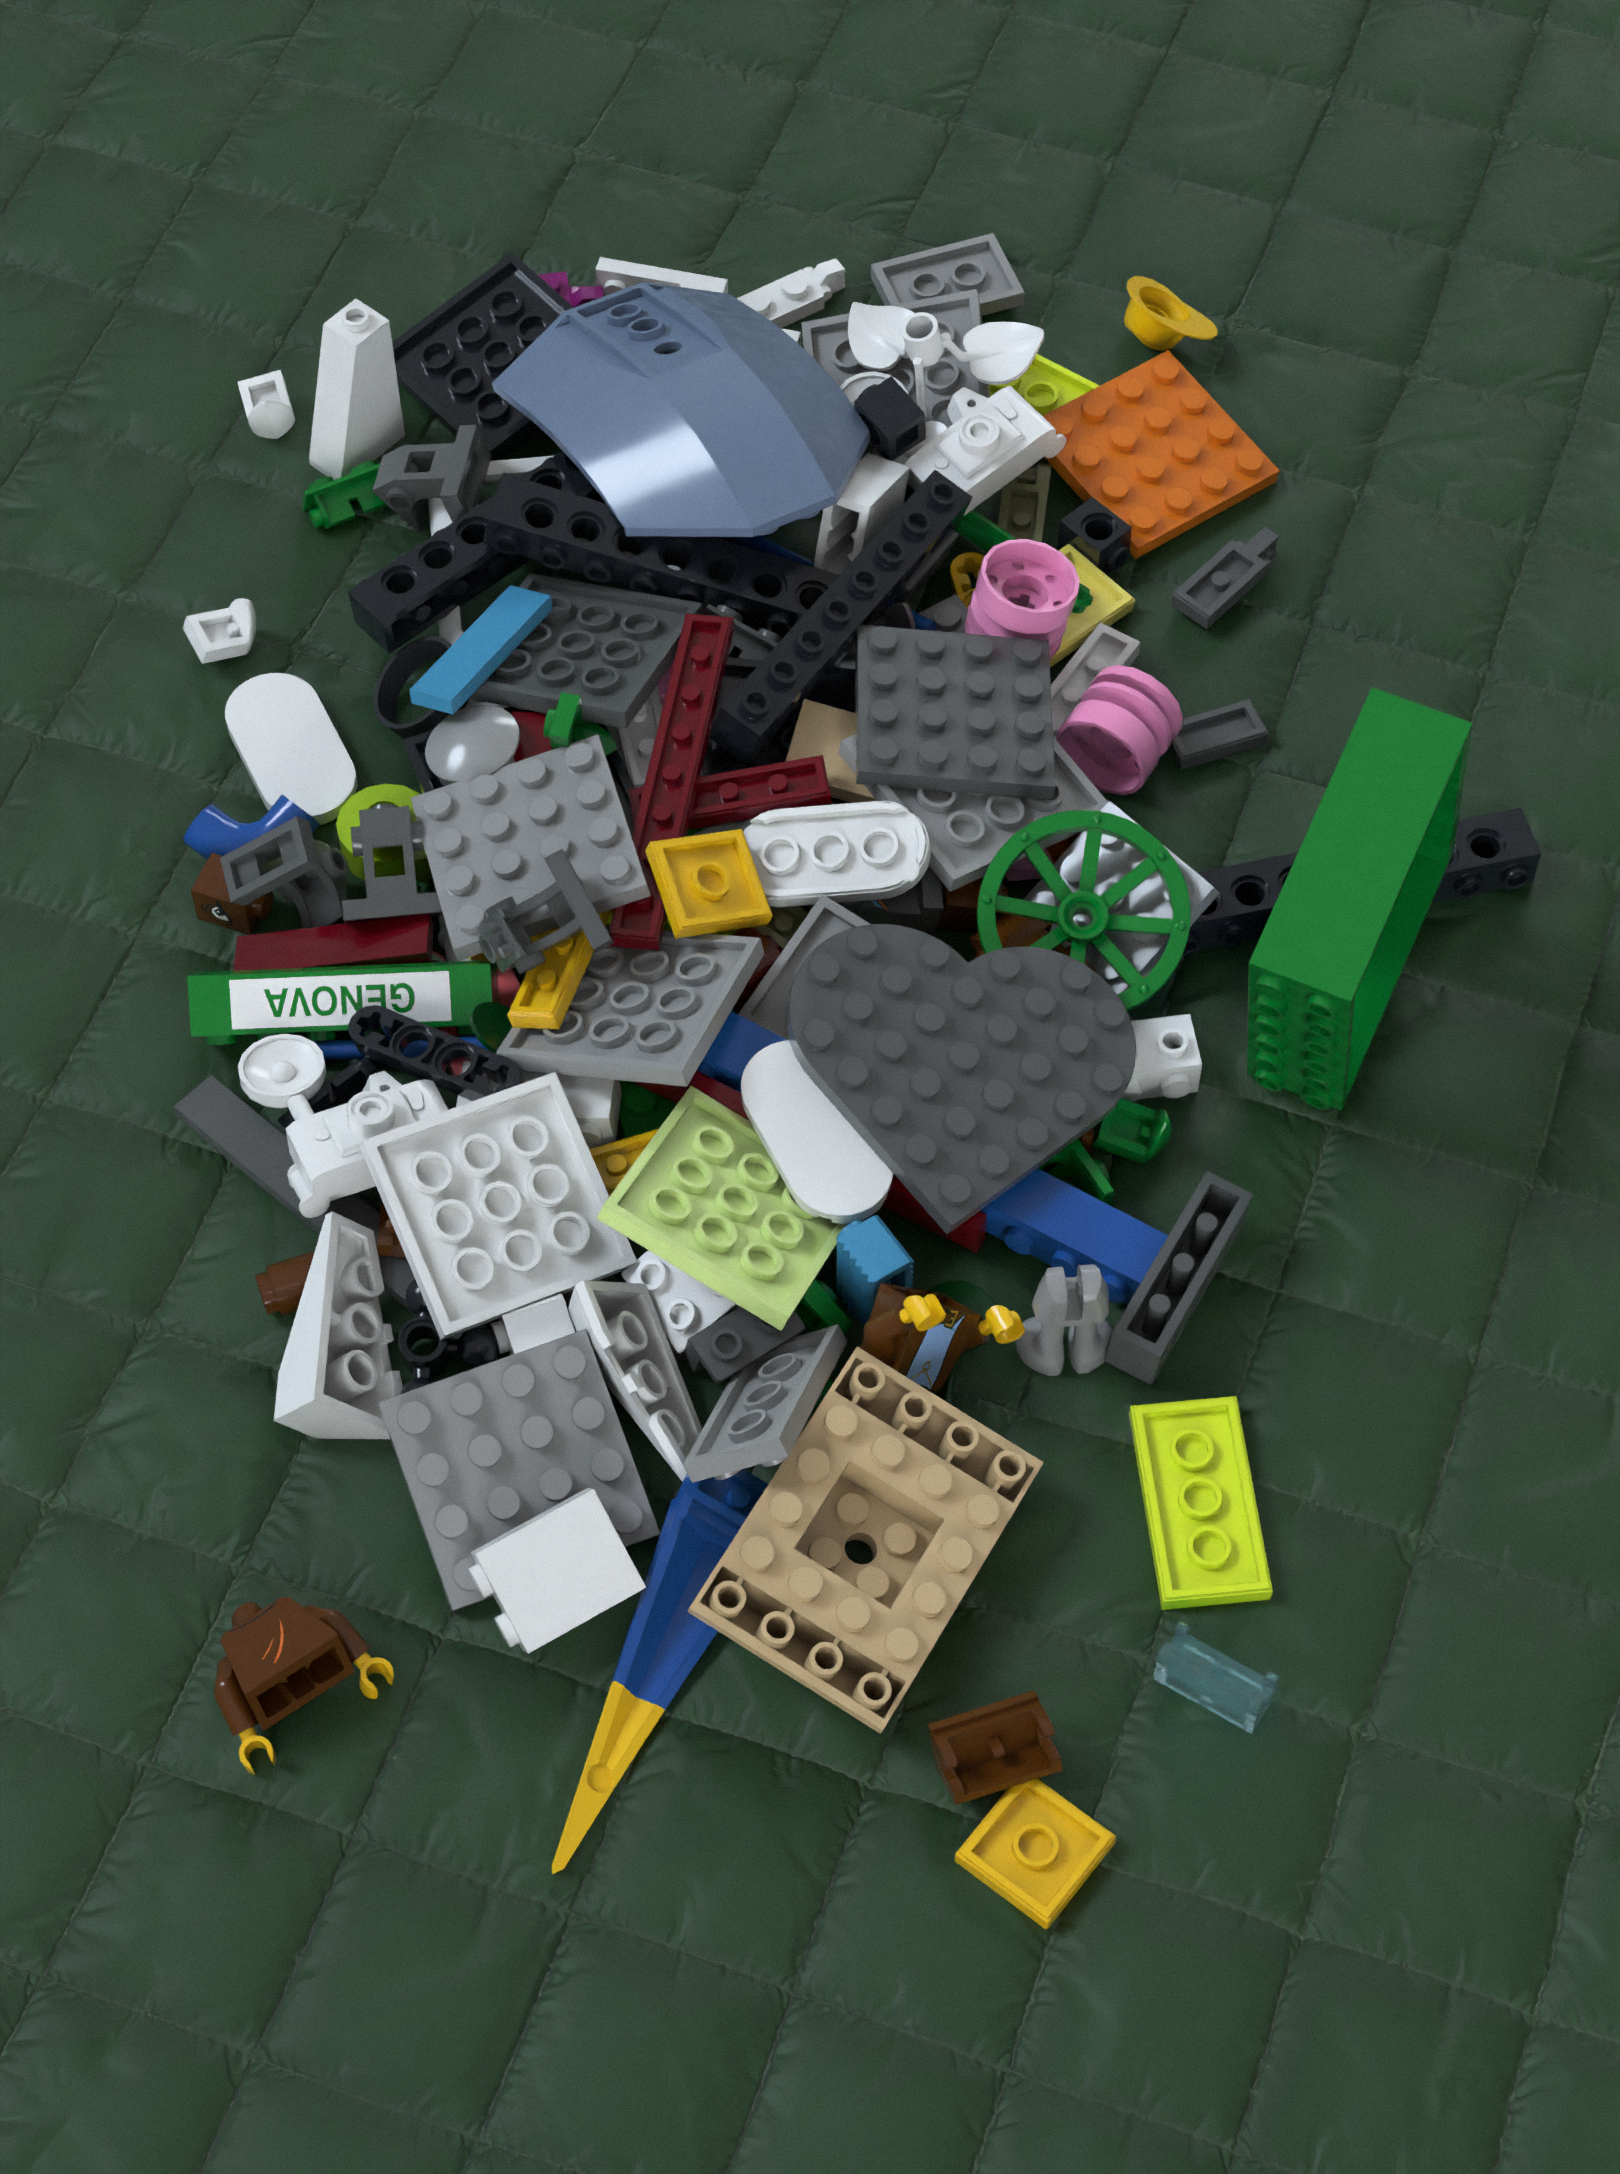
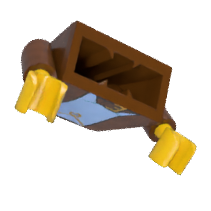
M881 1283L870 1319L864 1325V1339L861 1349L923 1388L938 1391L943 1387L956 1361L965 1350L988 1342L991 1333H993L998 1343L1006 1344L1013 1342L1024 1334L1025 1328L1018 1313L1009 1311L1008 1308L1002 1305H995L989 1308L984 1320L980 1317V1314L944 1293Z
M281 1597L263 1609L257 1603L248 1602L235 1610L231 1619L233 1628L225 1632L220 1640L226 1656L217 1665L214 1697L232 1736L238 1734L242 1744L239 1748L240 1761L249 1773L256 1775L248 1761L249 1755L253 1750L257 1748L266 1749L273 1765L276 1764L277 1757L269 1740L257 1735L254 1728L255 1725L259 1724L262 1730L265 1731L355 1672L351 1664L352 1662L360 1670L359 1686L361 1692L371 1699H377L378 1690L368 1680V1675L379 1673L392 1686L394 1672L391 1663L386 1659L370 1657L366 1652L370 1646L343 1613L334 1609L312 1605L302 1607L290 1597Z

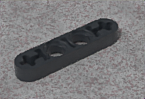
M377 1005L366 1006L358 1010L351 1017L348 1024V1032L358 1051L364 1056L418 1079L432 1080L437 1087L468 1100L475 1101L525 1083L519 1067L512 1060L385 1007ZM381 1025L385 1035L391 1039L390 1044L386 1036L382 1034H379L377 1032H371L368 1035V1037H366L365 1032L368 1029L371 1031H376ZM424 1040L429 1043L427 1050L418 1057L409 1058L403 1055L405 1047L413 1041ZM461 1057L471 1060L469 1068L464 1073L455 1076L445 1073L447 1065L452 1060ZM507 1078L509 1079L510 1084L508 1086L499 1085L495 1091L489 1082L491 1080L502 1084Z

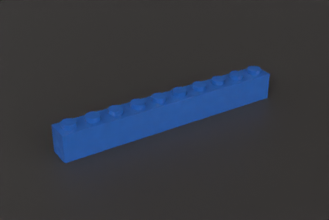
M731 1011L697 1071L741 1092L743 1071L750 1059L763 1048L776 1042L787 1041V1039ZM1038 1168L980 1210L987 1216L986 1232L1003 1240L1010 1249L1019 1254H1030L1051 1265V1267H1063L1065 1278L1076 1277L1078 1265H1096L1107 1284L1109 1301L1126 1305L1131 1301L1169 1236Z

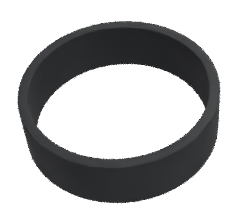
M426 636L410 642L391 658L378 679L374 692L376 716L382 724L402 739L432 731L443 719L450 715L431 709L415 721L397 724L395 714L399 694L412 673L426 661L443 655L452 646L444 638ZM469 699L458 710L465 708Z

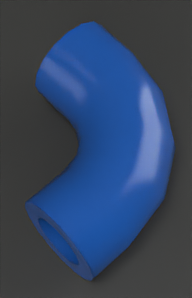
M284 795L278 798L265 816L253 823H241L231 818L216 805L210 804L191 823L184 835L183 842L203 858L208 859L211 853L224 856L296 816L309 821L312 834L320 823Z

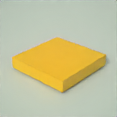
M742 829L649 842L645 852L675 939L768 925L773 915Z
M1034 1779L1006 1790L955 1853L954 1861L1047 1930L1114 1846L1116 1836L1039 1779Z

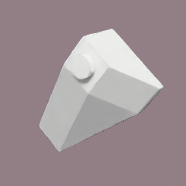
M333 1211L325 1215L279 1369L274 1421L316 1439H390L378 1404L380 1401L400 1395L403 1387L400 1371H392L387 1344L394 1341L391 1324H383L378 1296L384 1291L374 1231Z
M582 1280L575 1285L568 1307L574 1330L578 1332L586 1329L605 1384L683 1482L687 1474L683 1463L702 1431V1426L646 1284Z

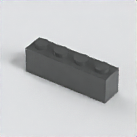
M1209 1171L1205 1172L1112 1331L1105 1362L1152 1386L1241 1231L1251 1205L1253 1193Z

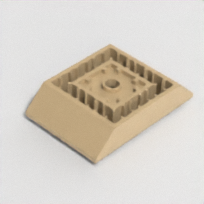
M857 1346L798 1437L791 1455L780 1465L687 1612L881 1734L1044 1462ZM852 1540L865 1542L872 1550L873 1560L867 1564L854 1563L846 1555L845 1544Z

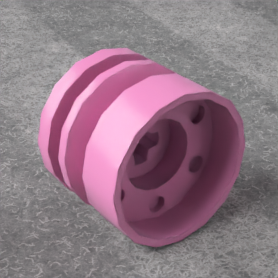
M1017 539L1007 540L993 546L984 556L976 588L972 594L971 603L966 614L964 626L966 633L1048 640L1049 659L1051 660L1060 648L1067 626V619L1072 613L1078 595L1080 579L1075 566L1062 552L1042 542Z
M1114 665L1103 668L1094 678L1090 687L1082 695L1081 701L1070 712L1058 729L1056 741L1098 790L1121 796L1132 794L1143 786L1158 764L1159 758L1167 751L1171 741L1182 729L1183 714L1178 701L1172 693L1153 676L1134 667Z

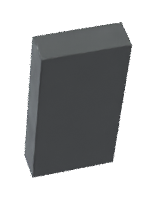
M1247 699L1183 718L1182 729L1171 741L1168 749L1179 770H1183L1268 744L1269 733L1251 700Z

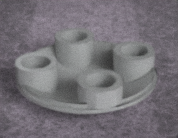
M474 705L460 709L454 715L450 714L443 719L430 734L425 748L427 764L444 786L458 781H473L476 777L484 774L492 775L503 766L515 763L513 756L520 740L518 724L508 711L497 706Z

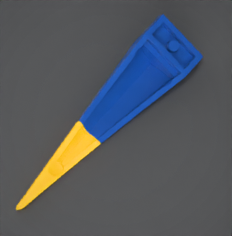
M744 1469L724 1480H715L712 1477L693 1483L688 1474H686L676 1498L671 1500L644 1582L646 1588L641 1591L551 1866L552 1874L565 1868L637 1752L718 1632L687 1611L768 1486V1483Z

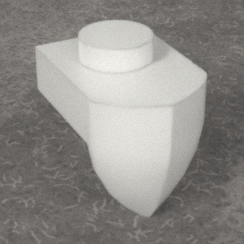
M281 370L237 382L248 423L253 433L264 438L278 439L293 426L295 416Z
M238 598L231 603L229 608L186 616L183 630L202 664L243 656L250 652L256 634V614L251 600Z

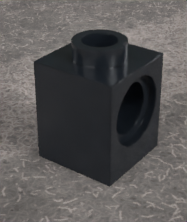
M892 376L879 385L874 384L862 391L858 399L854 401L855 410L870 431L871 444L885 459L894 461L926 439L925 413Z
M1091 497L1060 520L1057 550L1059 551L1067 544H1070L1107 575L1111 571L1115 572L1121 569L1129 559L1132 527Z

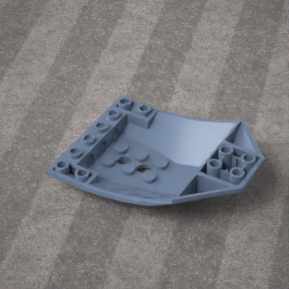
M642 282L566 310L492 382L495 393L532 420L573 461L622 524L626 536L755 537L772 534L782 525L797 519L812 518L820 510L837 504L871 440L869 429L843 390L819 363L772 321L727 293Z

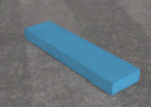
M510 585L409 689L412 704L454 715L552 611L551 595Z

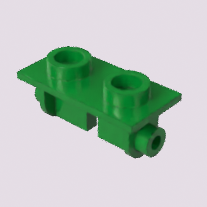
M374 461L363 462L351 469L350 474L335 480L333 477H324L311 483L308 486V490L304 491L302 509L306 511L314 508L308 511L313 526L315 528L323 526L324 529H328L355 518V513L350 504L354 500H357L363 515L387 506L372 491L380 463L375 464Z

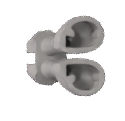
M1094 1264L1078 1265L1076 1277L1066 1278L1063 1267L1047 1268L1032 1302L1035 1317L1022 1322L1025 1332L1019 1339L1015 1340L1017 1353L1022 1361L1031 1369L1047 1376L1060 1375L1064 1366V1328L1070 1326L1068 1354L1071 1365L1079 1374L1089 1373L1105 1362L1113 1331L1110 1322L1105 1319L1109 1315V1291L1099 1268Z

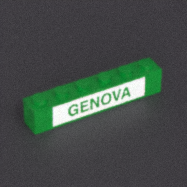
M489 960L197 972L187 976L191 1037L206 1036L207 1045L237 1043V1035L256 1034L257 1042L267 1036L306 1032V1038L311 1041L337 1039V1031L348 1030L350 1019L358 1010L372 1005L385 1007L436 1029L437 1027L457 1026L458 1035H474L470 1025V1016L475 1007L485 1002L499 1003L496 962L491 963ZM381 1025L376 1031H371L368 1029L365 1032L366 1037H368V1035L371 1032H377L379 1034L386 1036Z

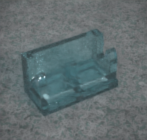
M1179 1621L1171 1643L1165 1642L1158 1653L1153 1679L1252 1734L1279 1689L1280 1676L1272 1671H1268L1266 1677L1190 1636L1191 1627Z

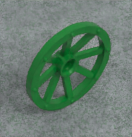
M1070 810L1048 815L1028 824L1015 833L992 859L981 884L977 905V928L984 954L1003 948L997 932L995 912L1057 924V928L1029 947L1054 950L1068 941L1071 943L1070 957L1084 964L1086 947L1092 944L1129 987V989L1117 994L1127 1012L1149 1000L1169 980L1183 955L1190 930L1191 911L1187 886L1176 861L1157 838L1138 824L1111 813L1095 810ZM1086 831L1079 890L1072 893L1038 842L1062 833ZM1102 834H1106L1126 842L1138 850L1146 859L1098 896L1094 893L1101 838ZM1023 853L1058 900L1060 907L997 895L1006 873ZM1156 871L1158 872L1169 897L1171 919L1108 914V910ZM1077 914H1085L1090 918L1091 923L1086 927H1081L1075 924L1073 917ZM1104 931L1168 935L1169 940L1156 966L1143 978L1104 934Z

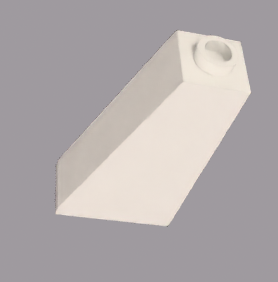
M356 298L323 324L309 462L315 469L327 477H333L334 480L350 474L351 469L363 462L376 460L405 436L389 320Z

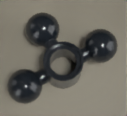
M416 1280L410 1283L406 1291V1303L417 1317L407 1321L402 1326L398 1335V1345L406 1369L413 1374V1379L405 1384L401 1394L434 1383L432 1377L439 1375L445 1370L450 1357H458L461 1363L470 1369L496 1360L499 1346L495 1335L488 1329L475 1327L463 1332L459 1339L445 1338L441 1340ZM421 1339H432L438 1343L436 1350L427 1356H417L410 1352L412 1346Z

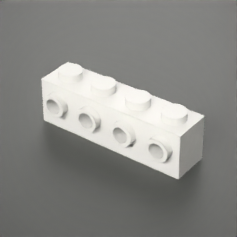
M1185 1014L1131 1021L1136 1040V1060L1132 1078L1121 1098L1135 1102L1138 1099L1161 1096L1179 1098L1188 1093L1198 1092L1202 1061L1191 1015Z

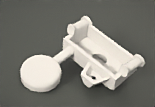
M876 371L859 373L847 379L840 388L854 407V401L858 399L863 390L874 384L879 385L891 375ZM893 377V379H894V380L903 388V390L908 394V392H907V390L905 389V387L903 386V384H902L899 380H897L896 378ZM1011 386L1002 388L989 398L962 387L952 395L947 408L948 416L953 425L923 447L917 444L904 453L908 458L905 465L910 467L907 484L916 491L934 470H937L973 497L964 514L965 516L1044 456L1046 458L1056 456L1064 448L1067 439L1063 434L1056 435V429ZM975 404L974 407H969L968 405Z
M279 1034L267 1036L253 1043L241 1055L238 1064L241 1088L251 1100L265 1107L280 1109L288 1107L295 1120L285 1128L289 1153L294 1162V1165L289 1168L287 1175L290 1186L295 1190L300 1199L299 1210L303 1216L308 1218L318 1217L326 1212L330 1206V1201L376 1186L360 1149V1144L363 1140L448 1110L432 1080L424 1079L402 1085L386 1071H381L370 1075L363 1091L354 1095L348 1103L314 1114L308 1100L322 1088L326 1077V1066L323 1051L315 1042L300 1035Z

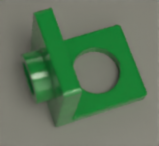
M1079 1139L1038 1168L1042 1170L1047 1165L1058 1162L1048 1174L1058 1179H1063L1070 1175L1081 1191L1112 1206L1114 1190L1110 1185L1109 1174L1099 1159H1092Z

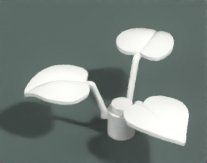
M853 302L848 319L850 347L855 359L863 367L873 371H887L893 368L901 357L905 359L910 358L915 369L917 405L925 413V420L926 400L923 368L937 363L945 347L960 362H970V371L976 380L990 385H1001L1016 380L1027 371L1045 338L1044 330L1033 325L1017 322H989L974 327L966 333L963 338L966 352H963L952 342L949 333L940 334L936 318L926 312L914 313L903 307L872 306ZM926 421V439L919 444L923 447L946 430L947 427L938 421ZM873 446L874 455L884 458ZM903 454L895 459L894 462L905 465L908 458Z

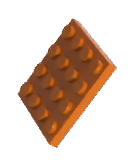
M1169 350L1043 415L1056 429V435L1063 434L1067 439L1064 448L1053 458H1046L1044 456L1049 464H1052V467L1083 502L1093 497L1132 527L1130 554L1134 559L1141 557L1277 482L1280 472Z

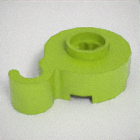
M385 783L366 787L352 795L341 807L336 822L340 848L348 862L349 870L355 876L365 880L363 856L353 857L351 827L360 826L359 810L371 809L380 804H392L397 807L409 806L411 822L417 821L411 797L420 795V793L403 785ZM423 845V851H414L416 881L424 883L433 877ZM403 846L373 848L376 877H383V875H405Z

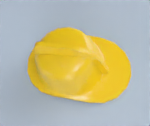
M1133 276L1127 281V290L1131 299L1126 308L1124 323L1147 347L1162 351L1175 347L1185 336L1209 340L1218 335V329L1211 320L1182 302L1164 285L1144 276Z

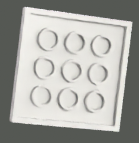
M556 1072L365 1139L360 1144L362 1154L441 1340L501 1318V1315L552 1295L572 1291L575 1285L582 1280L598 1281L622 1272L629 1266L637 1263L627 1237L596 1219L609 1195Z

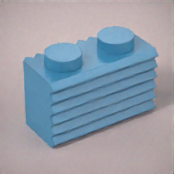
M873 1215L863 1222L861 1220L851 1222L837 1236L836 1295L842 1296V1303L848 1304L849 1311H854V1318L860 1319V1326H864L870 1319L881 1283L913 1288L911 1285L914 1278L912 1276L914 1273L912 1271L914 1261L878 1215Z

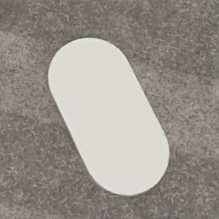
M267 673L245 681L233 691L225 707L228 732L267 810L269 811L278 798L284 795L312 816L320 825L338 818L341 807L354 793L356 794L358 786L356 771L346 748L312 686L303 679L290 674Z
M892 801L774 809L761 813L750 821L751 825L743 832L768 904L772 907L814 905L822 894L836 903L896 897L907 892L920 881L928 868L931 858V843L923 822L915 814L909 812L908 808Z
M790 1040L776 1042L757 1052L743 1071L741 1079L742 1105L748 1119L796 1203L806 1213L816 1218L819 1215L823 1218L831 1219V1223L849 1224L857 1220L866 1219L877 1212L885 1202L887 1193L891 1189L892 1171L809 1078L798 1062Z

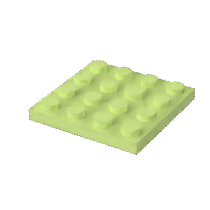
M690 1086L604 1203L596 1218L782 1331L811 1283L836 1247L839 1232L848 1225L831 1223V1219L823 1218L819 1215L816 1218L802 1210L792 1197L751 1122L693 1086Z

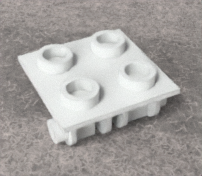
M649 1250L637 1259L636 1264L629 1266L621 1273L627 1283L646 1284L665 1335L679 1354L685 1350L688 1338L723 1318L732 1309L741 1307Z

